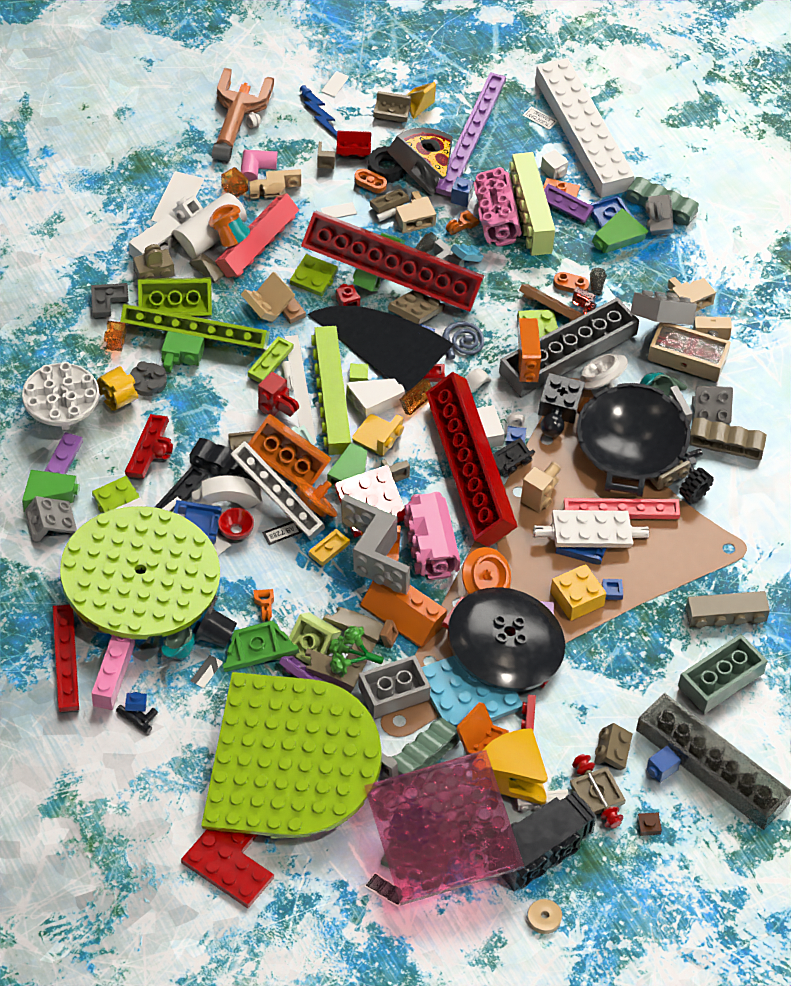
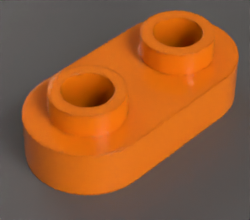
M359 169L355 172L354 180L357 185L374 193H383L387 189V180L384 177L368 169Z
M559 272L554 276L553 284L559 290L582 295L587 293L589 289V281L585 277L566 272Z

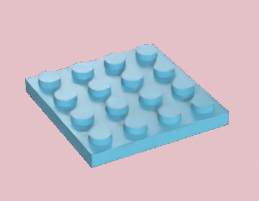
M454 655L421 667L431 686L430 701L439 718H444L455 727L479 702L485 704L491 721L522 710L523 703L516 691L497 689L480 682L462 668Z

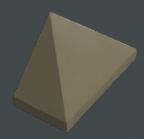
M204 253L189 262L191 266L204 276L211 277L213 283H216L225 276L218 265Z

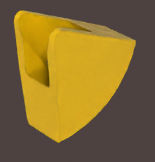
M532 728L503 734L491 741L479 753L472 766V785L541 805L547 802L543 783L547 782L548 777Z

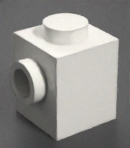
M554 149L542 156L540 169L551 179L556 180L567 174L568 161L566 157Z

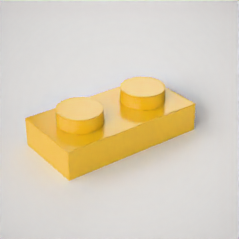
M335 529L309 550V556L323 567L350 545V540Z

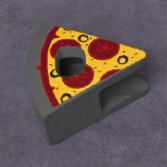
M413 128L397 135L387 151L428 194L433 195L436 192L439 178L445 179L447 176L453 136L437 129Z

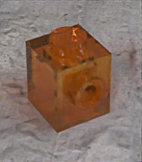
M233 167L221 174V187L226 193H230L237 198L248 191V178L236 167Z

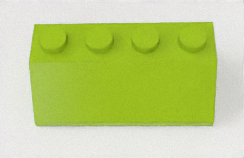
M211 277L138 279V305L143 308L186 316L212 315Z

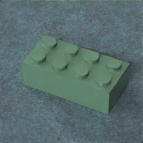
M739 634L682 672L678 687L705 714L762 676L768 661L742 634Z

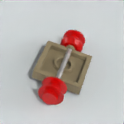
M585 754L575 757L572 766L578 768L576 771L577 775L583 776L570 780L572 790L590 806L595 815L602 813L600 818L607 820L604 824L605 827L617 828L622 824L621 821L624 818L623 815H618L620 810L618 806L625 804L626 799L608 767L593 771L595 764L589 762L591 756Z

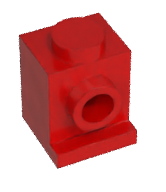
M342 284L336 289V300L339 306H360L361 297L357 294L353 284L349 286Z

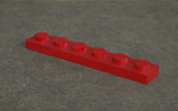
M70 604L53 606L58 708L59 712L77 711L80 709L74 613Z

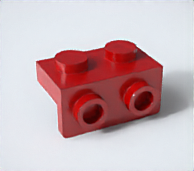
M338 130L336 154L366 157L371 154L372 133L369 131Z

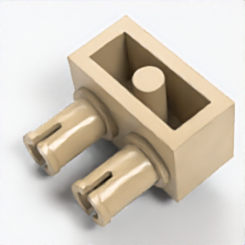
M552 462L544 472L534 467L523 479L520 502L538 513L543 508H547L552 501L551 493L554 486L559 483V479L556 476L561 470L559 465Z

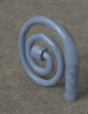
M466 321L455 322L445 328L442 337L449 341L450 331L457 326L471 327L479 334L480 345L473 351H467L458 346L456 343L457 336L462 333H469L470 335H464L460 339V345L465 349H473L478 345V335L470 329H461L454 333L452 343L460 353L474 355L480 352L484 346L483 333L473 323ZM473 337H474V340H475V341H474V343H473L472 345H466V344H464V341H465V343H466V342H472V341H473ZM453 347L447 352L450 360L456 357Z

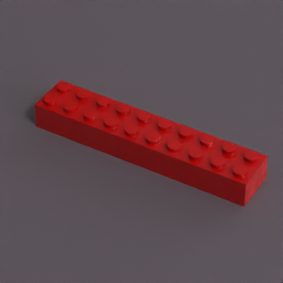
M317 210L312 214L301 247L469 312L473 308L484 279L482 274Z
M451 372L425 393L474 540L490 547L517 528L518 525L468 381L464 377Z

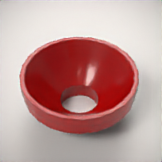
M231 508L224 511L218 521L222 535L232 540L246 538L251 534L254 526L253 516L242 508ZM238 526L242 529V531L239 533H233L231 531V528Z

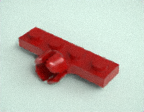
M150 414L126 467L125 474L127 477L144 479L153 459L167 460L171 457V455H168L172 454L173 451L171 439L162 437L169 423L168 416Z

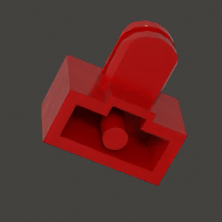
M273 371L258 385V409L264 414L275 416L281 411L291 417L299 409L298 402L289 396L287 380Z

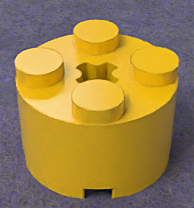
M121 366L105 373L96 380L99 394H104L107 399L104 401L105 404L113 411L139 398L133 386L135 384L133 376L131 374L127 375Z

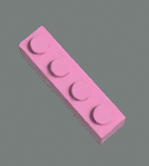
M111 636L92 690L93 706L113 710L135 647V639Z

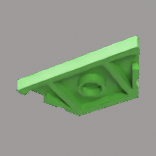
M269 621L234 630L231 638L232 643L229 645L226 663L223 664L224 672L300 652L298 646L292 643L284 631H281L274 621Z

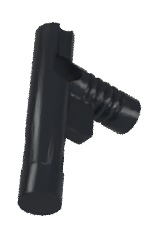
M701 449L687 452L682 459L683 462L689 460L691 463L689 474L695 470L692 466L697 462L695 458L703 455Z
M119 705L116 709V712L147 734L152 730L149 722L158 714L155 708H151L146 715L141 711H138L136 714L125 711V707Z

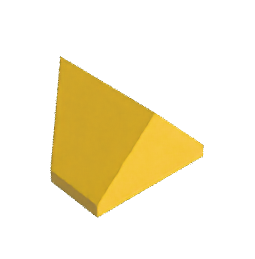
M435 82L415 87L406 94L411 96L410 113L412 119L416 118L435 102Z

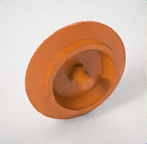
M295 478V483L298 486L295 492L308 508L321 517H326L327 515L336 517L338 515L332 504L324 497L328 492L327 490L332 486L329 481H326L323 485L320 484L316 489L302 478Z
M482 547L472 551L465 559L462 568V580L468 594L485 588H509L511 584V571L507 560L500 552L493 548Z

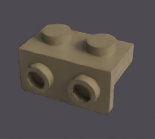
M378 91L373 117L407 123L411 108V96Z
M681 460L673 469L649 480L658 490L663 487H669L674 481L680 478L683 479L689 474L691 463L689 460L686 462Z
M615 723L603 727L599 732V743L595 750L594 763L599 765L605 761L619 770L626 768L633 733Z

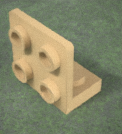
M272 272L257 291L253 290L252 292L245 289L241 296L260 318L274 322L294 298L295 294L276 272Z

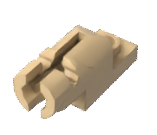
M301 169L266 171V179L249 181L250 200L259 199L260 196H263L264 199L277 197L285 194V187H300Z

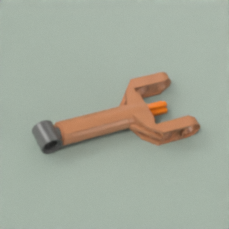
M224 68L217 86V99L222 106L228 109L218 140L213 146V159L230 161L232 149L244 115L250 112L257 113L267 108L274 87V78L266 77L259 96L255 97V95L249 94L251 86H248V83L241 84L239 92L229 90L232 69Z

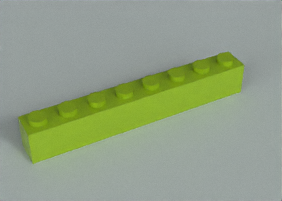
M123 304L120 322L125 324L182 333L267 350L270 332L267 330Z
M314 327V335H311V344L315 346V349H313V360H317V363H314L315 374H319V378H316V386L321 391L318 392V402L322 403L320 418H324V422H321L322 433H326V437H323L324 448H328V455L343 454L351 443L337 327Z

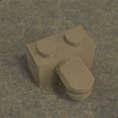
M157 244L147 246L143 255L133 257V267L137 279L169 278L175 276L174 263L168 249L161 250Z

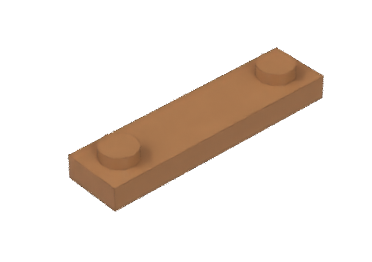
M522 284L519 291L524 293L523 296L525 298L541 302L568 317L569 322L584 315L529 284Z

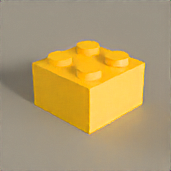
M586 564L552 579L550 593L570 621L599 609L605 604L606 592Z

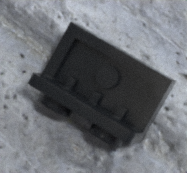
M518 438L493 453L499 474L501 476L506 473L510 475L518 469L519 465H527L533 460L532 456L535 454V451L533 449L530 451L523 440Z

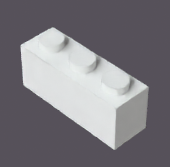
M170 215L160 219L152 227L147 228L129 242L130 255L133 257L143 255L145 248L151 244L159 245L161 250L169 249L178 243L172 231L181 224Z

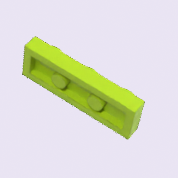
M278 336L248 370L247 376L261 383L294 349V344Z

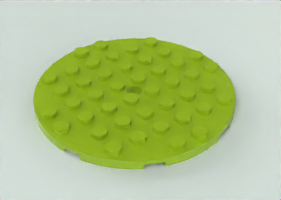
M131 506L99 514L75 531L62 554L60 579L63 593L68 603L84 621H89L98 626L99 630L114 636L129 639H148L151 636L162 635V637L175 634L191 626L201 618V615L211 605L218 592L220 563L217 552L208 536L188 519L160 508ZM141 567L145 571V573L138 574L135 572L136 570L141 569Z

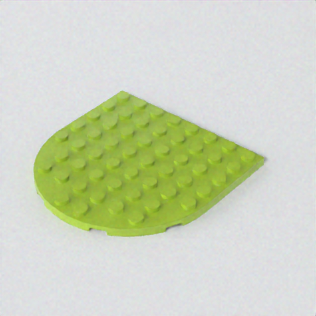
M232 672L201 827L208 830L301 838L309 837L311 834L322 831L327 832L350 819L365 804L364 801L370 792L374 790L381 770L382 745L376 724L369 711L351 693L328 682Z

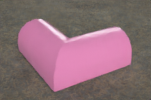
M243 150L240 180H258L259 169L276 170L278 152Z

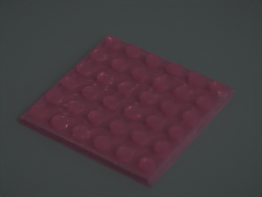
M486 750L365 785L400 906L524 869L518 845Z

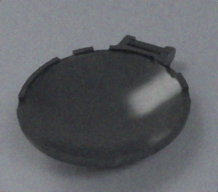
M622 383L617 384V387L604 388L594 394V397L588 403H585L579 414L577 422L578 442L585 456L597 468L607 473L604 491L610 492V490L633 493L642 497L645 479L658 477L673 469L683 459L689 447L690 424L688 418L683 413V408L674 398L671 399L666 396L664 391L649 385ZM612 477L639 481L637 487L613 483Z

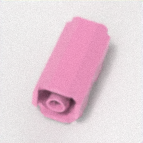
M500 167L481 172L476 176L474 189L479 203V217L486 241L489 244L494 242L499 247L512 244L516 241L517 235L520 236L522 233L509 172H505Z
M440 492L413 495L411 501L405 504L406 515L404 516L405 527H409L407 537L408 542H412L413 545L411 547L412 559L416 558V563H414L415 573L421 574L424 577L426 574L431 580L448 578L453 570L455 572L460 570L461 561L446 498L442 497Z

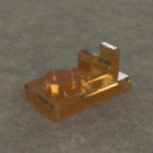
M422 379L399 399L405 414H413L428 400L425 392L432 388L429 379Z

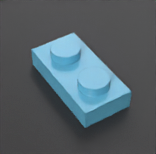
M453 244L450 249L459 258L466 261L481 262L484 257L479 252L480 249L474 245Z

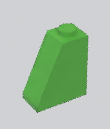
M622 208L595 233L592 243L598 250L608 253L642 242L648 230Z
M349 444L327 474V481L332 484V488L335 489L334 484L366 472L367 450L359 445Z
M31 470L22 499L24 512L35 496L73 503L75 495H78L80 491V484H77L76 476Z

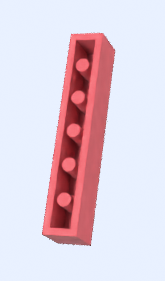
M287 193L277 196L248 226L250 234L240 243L228 247L216 259L215 263L227 278L239 277L243 274V269L254 262V257L261 254L265 250L264 247L275 240L274 236L282 232L286 228L285 225L295 219V214L299 209Z

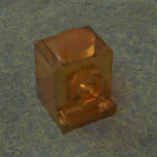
M107 320V331L104 334V342H107L106 348L107 350L122 352L126 338V323Z

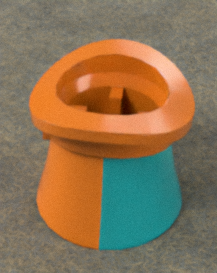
M227 204L217 208L209 220L210 227L218 231L223 247L236 245L250 234V229L239 217L238 213L241 210L236 205Z

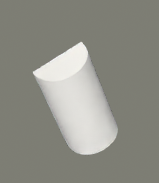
M224 193L172 231V234L191 259H195L220 241L218 231L209 225L210 217L217 208L227 204L236 205L241 210L238 213L239 217L244 223L246 222V211L234 195Z

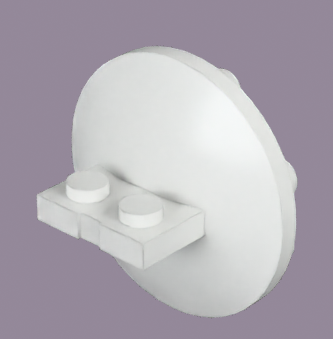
M69 362L44 365L30 375L25 382L22 392L23 403L27 412L37 421L47 425L61 426L62 430L70 429L69 425L82 421L93 412L99 400V388L94 376L78 365L70 364Z

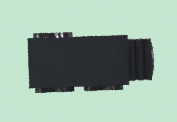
M575 791L561 800L556 797L520 822H514L505 831L494 835L490 842L488 862L513 891L519 888L523 889L534 879L543 876L548 868L559 865L566 857L575 854L580 849L581 840L594 831L596 815Z

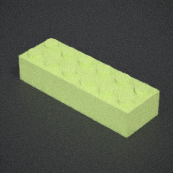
M534 153L513 154L512 162H509L511 172L509 175L516 198V207L519 210V222L523 223L522 233L523 236H526V247L530 249L531 256L552 254L555 227Z

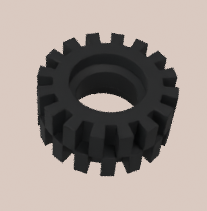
M699 467L697 470H693V473H690L688 478H685V482L679 488V493L687 501L694 504V502H698V499L701 500L702 496H705L706 492L711 489L710 486L713 485L714 477L702 467Z

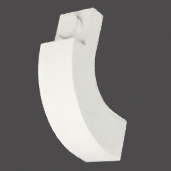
M239 476L212 477L202 481V487L192 492V502L211 505L219 501H232L245 509H249L262 502L261 487L252 480Z

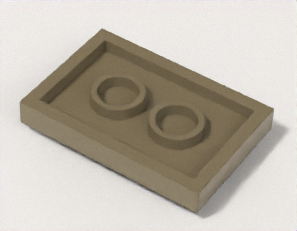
M412 290L390 302L388 310L416 324H421L444 310L445 304L441 303L438 299Z

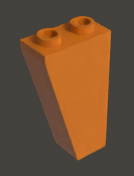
M519 318V382H538L541 350L538 318Z

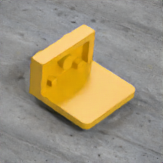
M370 414L354 433L352 441L384 456L404 430L403 417L396 415L391 422H388L374 414Z

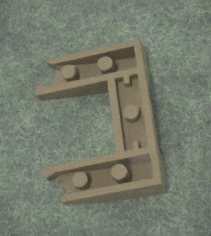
M337 607L335 614L331 616L326 614L322 620L344 632L349 626H362L365 632L361 637L362 644L370 653H372L384 626V624L368 616L342 607ZM355 643L352 645L351 649L363 652ZM309 648L305 652V656L311 657V665L306 666V671L328 683L343 688L349 693L354 689L359 679V673H362L368 661L363 660L352 663L351 666L347 667V674H344V677H340L339 674L331 671L330 662L332 657ZM349 653L346 659L349 658L351 660L361 656Z

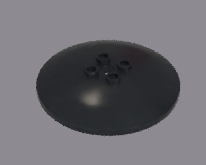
M492 587L480 589L467 595L454 608L448 623V641L458 663L472 677L497 689L523 691L536 688L546 683L556 674L565 655L564 633L555 615L536 598L515 589ZM504 631H511L514 636H508Z

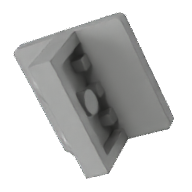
M697 386L695 396H692V404L695 408L694 418H705L711 422L731 423L733 387Z

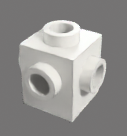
M195 195L188 199L183 197L177 201L176 204L178 206L172 210L176 218L183 224L201 211L203 207Z

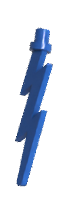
M302 85L300 87L302 96L310 100L304 101V104L317 113L319 116H314V118L337 137V131L328 122L335 121V119L319 107L325 105V103L316 97L310 88Z

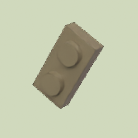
M397 189L370 200V207L380 214L409 202V196L401 189Z

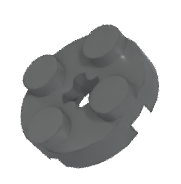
M141 361L130 372L135 380L133 385L135 391L141 396H153V393H160L166 387L167 376L165 368L155 363Z

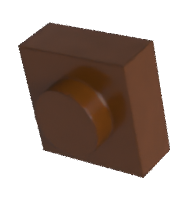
M659 812L638 814L640 836L661 835L662 829Z

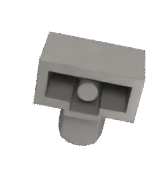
M670 195L648 197L649 202H646V212L649 213L650 219L647 220V229L651 231L652 235L674 233L672 199Z

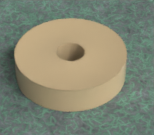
M537 900L530 906L527 920L534 931L541 934H550L559 928L562 920V911L551 900ZM547 915L548 918H542L541 916Z

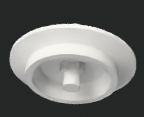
M601 355L584 367L579 381L585 382L584 389H595L604 385L612 388L615 386L613 380L625 371L628 360L623 355Z

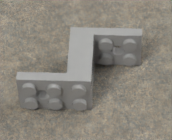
M345 494L341 499L342 522L349 527H354L363 532V535L353 549L354 572L361 577H367L374 580L377 584H383L395 592H401L406 595L410 590V566L387 557V554L397 540V516Z

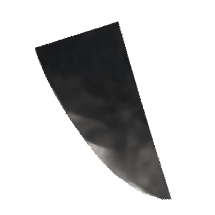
M329 306L314 310L308 314L322 327L336 326L338 339L388 378L395 379L407 392H410L454 345L449 340L426 327L371 308Z

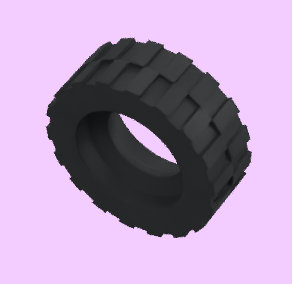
M378 147L369 154L368 170L384 177L387 183L399 181L400 178H403L406 171L388 153L387 149L389 147ZM381 161H392L395 163V167L385 169L379 167L378 163Z

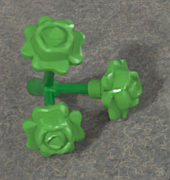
M349 626L344 632V637L340 635L338 639L331 641L329 650L333 653L330 667L331 671L339 674L340 677H344V674H347V667L351 666L352 663L363 660L378 664L383 663L384 657L368 652L362 644L361 637L365 633L362 626ZM355 643V645L359 646L363 652L350 649V646H347L345 644L352 645ZM352 653L361 657L350 660L349 658L345 659L341 654Z

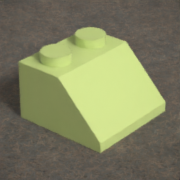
M310 612L300 614L289 636L292 643L296 644L299 648L300 653L294 654V656L311 665V657L305 656L307 648L329 655L331 653L329 650L331 641L338 639L342 631Z

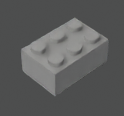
M643 290L642 293L634 292L630 314L655 322L693 325L697 303L690 302L691 298L683 296L679 298L677 297L678 294L667 292V295L659 291H655L654 294L648 290Z
M415 655L359 673L358 687L373 719L430 700L431 686Z

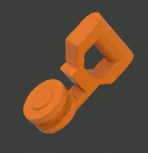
M466 210L460 213L458 222L456 219L449 221L446 225V230L453 235L465 228L471 229L477 226L480 221L470 211Z
M273 589L253 590L254 603L261 607L262 622H265L266 618L269 622L270 618H272L271 604L274 602ZM261 597H269L265 600L260 599Z

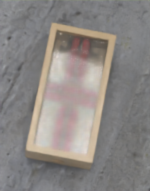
M660 322L650 345L648 360L718 382L728 357L731 342L676 324Z

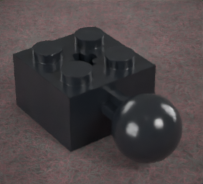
M549 373L538 415L545 416L541 421V430L546 436H559L564 430V421L575 423L577 409L583 398L585 382Z

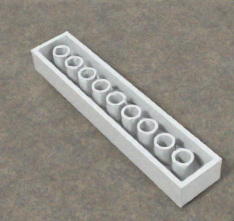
M566 58L537 65L535 81L600 198L626 192L634 181L635 175L569 59Z

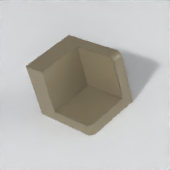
M319 141L317 168L335 169L336 152L322 151V142Z

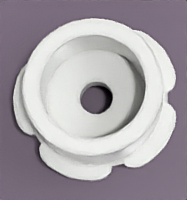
M250 112V115L246 116L247 125L251 129L258 128L261 123L260 116Z
M517 412L512 413L506 419L508 426L523 427L525 421L524 416Z

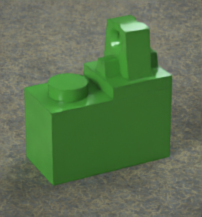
M168 331L161 350V361L164 362L163 367L165 371L171 373L174 364L180 365L185 363L199 366L204 352V338Z

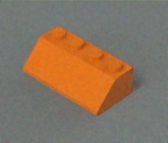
M271 414L267 416L248 443L266 464L295 485H297L295 483L296 477L302 478L313 485L332 459Z
M373 580L360 604L361 608L383 623L386 620H393L399 634L421 649L443 627L441 626L442 622L447 617V610L411 585L410 590L405 595L401 592H395L383 584H377Z

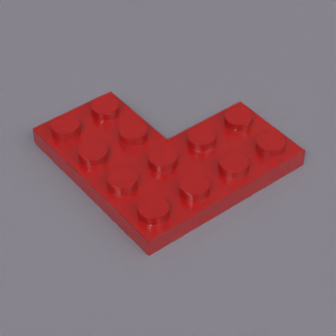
M207 829L181 858L182 864L246 908H249L274 879L272 872L243 853L258 836L256 834Z

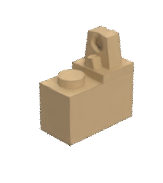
M419 191L411 192L412 197L409 204L396 207L395 219L402 234L436 226V212L428 196L422 198Z
M675 277L668 280L669 292L678 294L677 297L679 298L680 296L691 298L690 302L697 303L696 311L714 304L716 291L705 278L695 280L690 284L688 282L681 284Z

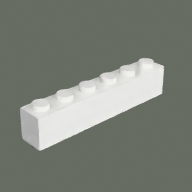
M245 441L231 453L233 459L311 541L325 529L323 522Z

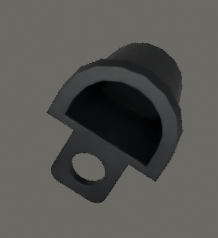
M216 595L194 639L196 642L202 640L225 648L235 630L237 622L214 610L213 607L219 597Z

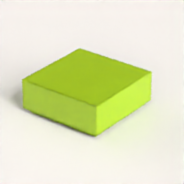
M350 363L349 382L368 381V364Z

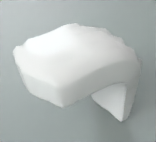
M481 368L471 371L465 377L471 393L476 392L485 382L491 381V377Z

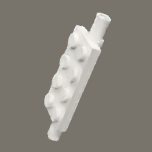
M553 510L551 514L552 524L550 526H533L534 538L551 537V539L555 540L556 547L632 548V538L648 539L649 537L648 526L632 527L630 525L628 511Z

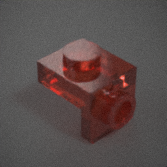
M576 287L573 291L572 303L584 308L583 314L596 308V295Z

